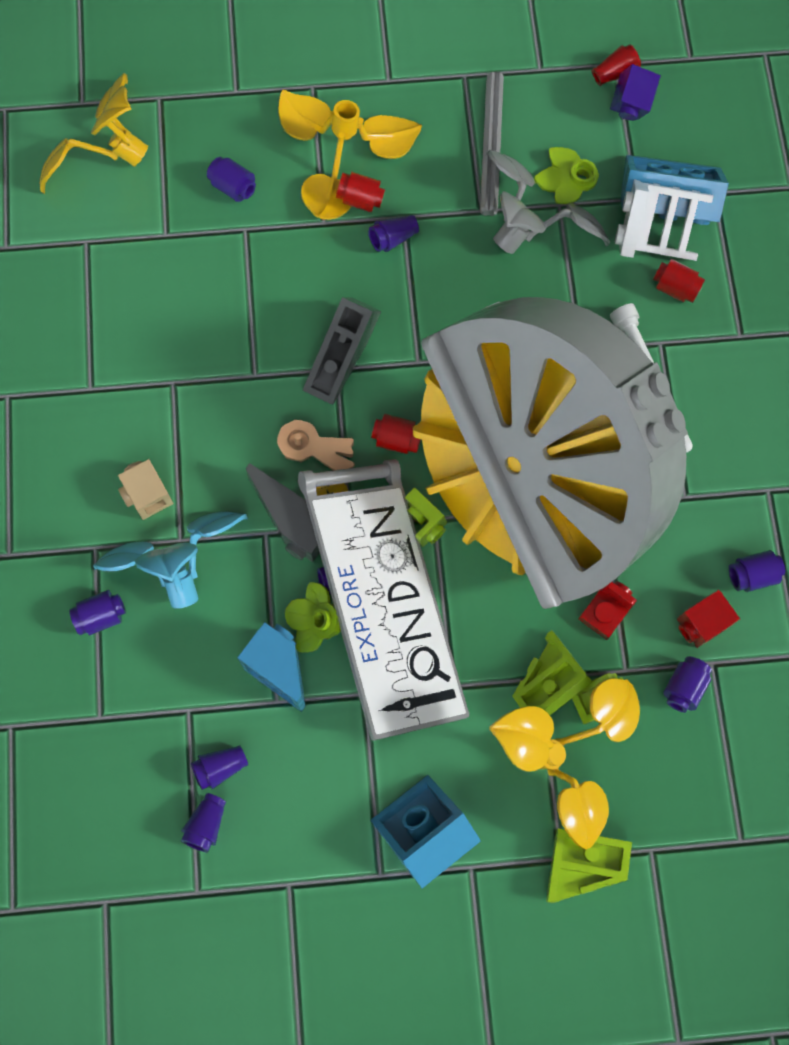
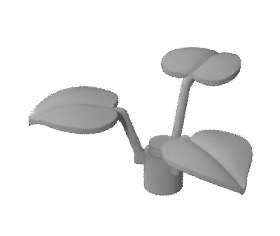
M489 150L486 153L500 171L516 180L519 187L516 197L505 191L500 195L505 223L493 239L504 251L514 254L524 240L530 242L536 234L544 233L547 227L562 217L571 218L579 227L601 238L606 247L610 244V240L598 220L585 209L569 203L566 206L567 208L543 222L520 201L526 189V184L531 187L535 184L530 172L510 156L494 150Z

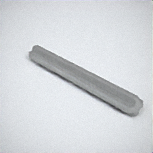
M500 72L488 73L486 80L480 213L484 216H494L497 214L500 170L486 153L489 150L500 153L504 76Z

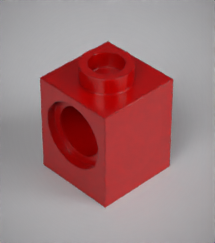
M717 590L686 610L677 620L680 623L678 627L686 641L689 643L693 642L699 648L739 621L740 617L722 592Z

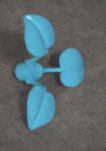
M236 512L210 513L197 518L187 526L188 533H192L190 535V543H177L167 548L154 550L151 543L131 542L112 549L103 555L93 567L94 570L119 571L136 564L137 568L159 578L161 587L166 588L172 608H184L196 603L199 599L193 579L198 577L196 573L198 539L202 536L211 537L222 533L241 520H247L248 517L247 514ZM189 561V570H186V567L183 565Z

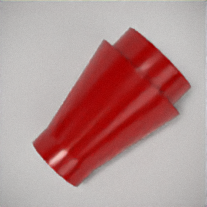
M631 44L625 47L621 45L598 66L592 69V75L596 83L602 86L605 83L618 80L620 73L632 64L641 67L639 55Z

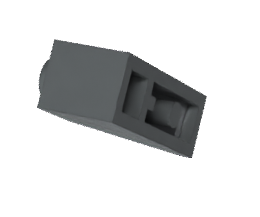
M342 297L303 391L332 405L335 403L370 339L381 314L380 310L352 297Z
M249 463L246 467L248 478L284 544L287 545L285 547L286 551L299 560H303L305 557L314 562L320 552L306 500Z

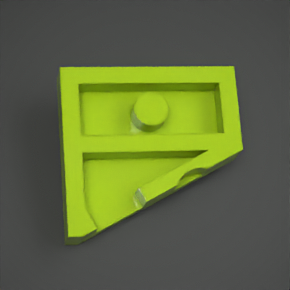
M553 630L548 632L545 637L548 644L540 658H533L527 669L526 677L520 681L512 695L520 708L536 706L544 709L549 715L553 714L592 683V680Z
M556 829L546 902H559L570 897L627 881L632 842L599 836L594 845L586 850L577 846L564 829Z

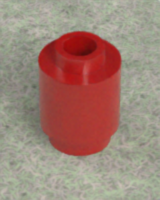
M351 172V174L342 173L335 198L343 200L342 204L372 213L373 207L380 208L385 189L379 187L380 180Z
M673 259L670 260L669 264L662 262L653 278L654 281L658 282L655 289L681 302L687 300L691 303L694 302L705 281L704 278L698 276L699 272Z
M384 414L382 420L377 418L375 420L371 438L377 440L376 447L407 455L409 452L417 454L421 439L413 436V427L416 425V421L389 414Z

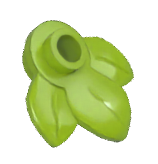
M552 147L549 148V158L552 166L539 172L534 177L535 183L542 190L555 192L556 204L566 205L579 200L583 191H589L594 188L598 182L599 173L593 162L587 159H580L576 151L569 148ZM583 175V176H585L587 179H581V178H579V177H577V176Z
M309 582L306 589V599L292 600L285 609L287 624L292 629L297 630L294 642L298 652L308 653L316 651L324 639H330L341 632L334 604L330 602L329 591L320 583Z

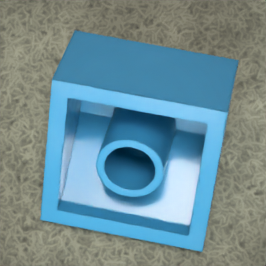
M264 622L237 658L246 672L302 712L306 705L299 656L295 647L296 643L292 640L294 636L279 624L272 628Z
M429 775L370 820L421 888H424L481 842L464 813Z

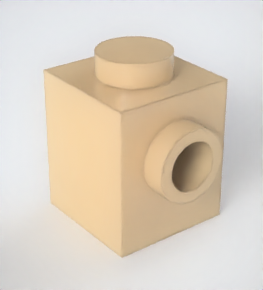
M149 459L144 462L137 461L128 465L124 472L118 475L123 484V487L118 489L127 507L134 504L143 520L174 504Z

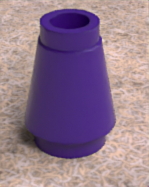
M412 214L375 221L373 226L369 227V238L376 251L384 250L389 252L414 234H417L419 232V225L417 219Z
M240 745L234 748L198 755V760L190 763L201 790L208 787L211 790L242 768L248 766L246 756Z
M206 793L204 799L181 830L184 833L181 842L193 849L208 853L211 845H216L226 801L216 795Z

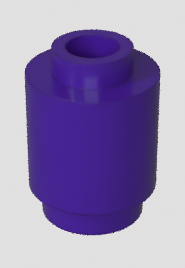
M217 157L208 167L207 178L211 181L212 186L236 202L248 199L254 193L256 188L255 175L232 159Z
M772 550L737 558L735 563L729 565V577L736 591L744 590L745 592H751L780 584L782 576L786 572L783 559L780 555H775Z
M106 590L76 602V607L69 609V614L79 635L88 633L90 636L122 623L121 615L126 614V610L120 595H112L110 590Z
M687 656L684 662H679L663 691L664 696L668 699L667 704L683 713H686L687 710H696L712 680L710 677L711 667L704 661L691 656Z

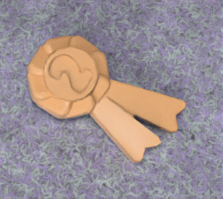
M293 420L281 427L277 437V444L286 459L303 462L310 457H314L333 471L354 467L352 461L342 457H353L352 447L354 439L319 437L315 427L311 423L302 420Z

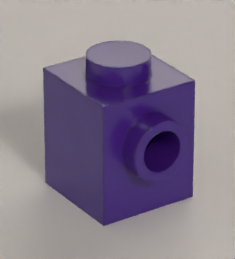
M634 64L630 65L620 73L610 109L618 112L619 116L623 119L630 121L639 120L651 110L661 75Z

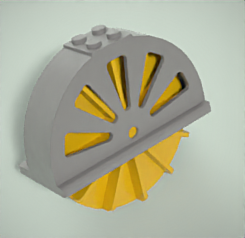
M522 297L503 302L498 301L422 339L421 345L432 369L428 371L424 378L427 386L423 397L421 422L413 427V436L422 439L426 462L434 483L426 487L428 495L439 492L450 512L467 531L462 538L466 545L477 540L486 549L510 562L514 574L523 575L526 573L542 608L548 609L557 607L562 602L588 596L604 588L658 541L670 525L683 494L686 477L684 437L688 432L686 430L685 418L682 412L677 409L670 393L669 381L661 372L658 363H652L641 348L623 331L605 318L576 304L551 298Z

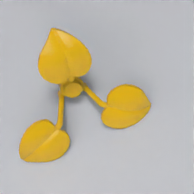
M123 73L102 97L95 114L97 121L91 131V134L95 136L105 126L109 127L114 132L108 143L112 150L74 139H63L50 153L43 165L40 176V191L45 194L46 182L60 166L67 152L73 147L100 153L111 157L115 161L118 157H121L133 167L142 160L148 145L134 136L117 119L123 113L131 110L127 99V88L124 87L125 84H128L127 74Z
M284 89L280 94L279 119L284 131L288 135L298 140L308 141L315 137L317 131L324 134L332 125V131L338 138L332 176L329 177L325 174L312 175L304 181L301 189V198L305 206L315 217L323 220L339 218L352 207L342 204L343 200L335 197L340 183V179H337L343 143L344 140L352 138L357 133V128L362 139L370 141V150L377 156L386 159H397L407 154L421 132L422 124L387 115L370 117L363 125L364 119L359 117L360 109L358 105L350 100L337 102L334 110L331 111L325 102L315 97L294 94Z
M606 679L593 689L590 696V711L594 720L600 723L595 728L564 738L551 739L554 732L553 720L544 709L536 706L512 710L500 717L489 727V730L500 742L509 760L517 768L526 772L547 769L549 776H556L571 785L572 788H565L559 793L557 811L565 831L572 841L582 849L587 850L591 848L598 839L608 819L609 805L606 794L597 783L584 781L579 785L577 779L558 769L566 759V751L563 746L600 734L604 730L612 742L624 741L634 733L639 722L640 706L637 693L628 680Z

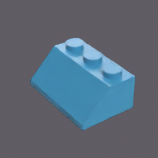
M626 155L620 199L622 208L626 191L631 192L633 181L639 180L643 183L660 184V186L679 187L683 190H696L700 193L713 195L712 203L698 201L693 223L709 225L710 221L720 222L729 184L721 168ZM659 194L654 213L659 214L658 216L662 219L666 217L670 195ZM678 198L673 220H677L678 217L686 218L690 199Z

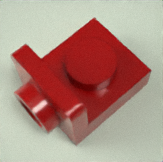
M618 581L611 582L599 590L578 620L605 640H608L637 600L631 596L632 591L626 585Z

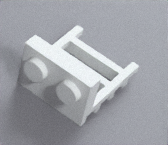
M634 180L631 192L626 191L622 208V211L626 212L623 225H618L615 244L619 245L620 255L634 258L635 250L697 261L698 253L686 251L698 201L712 203L713 195L700 193L696 190L688 191L679 187L671 188L660 186V184L656 183L649 184ZM659 194L670 195L659 245L647 244ZM678 198L690 199L678 249L668 248L666 246Z

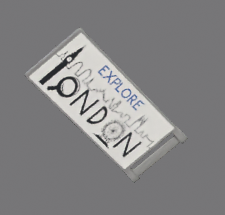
M396 459L385 460L383 464L319 473H313L311 470L300 471L298 474V485L306 500L371 740L376 741L468 718L469 711L420 544L415 538L417 533L412 516L407 512L409 506L405 499V492L401 482L399 462ZM378 478H385L389 483V486L317 496L316 487Z

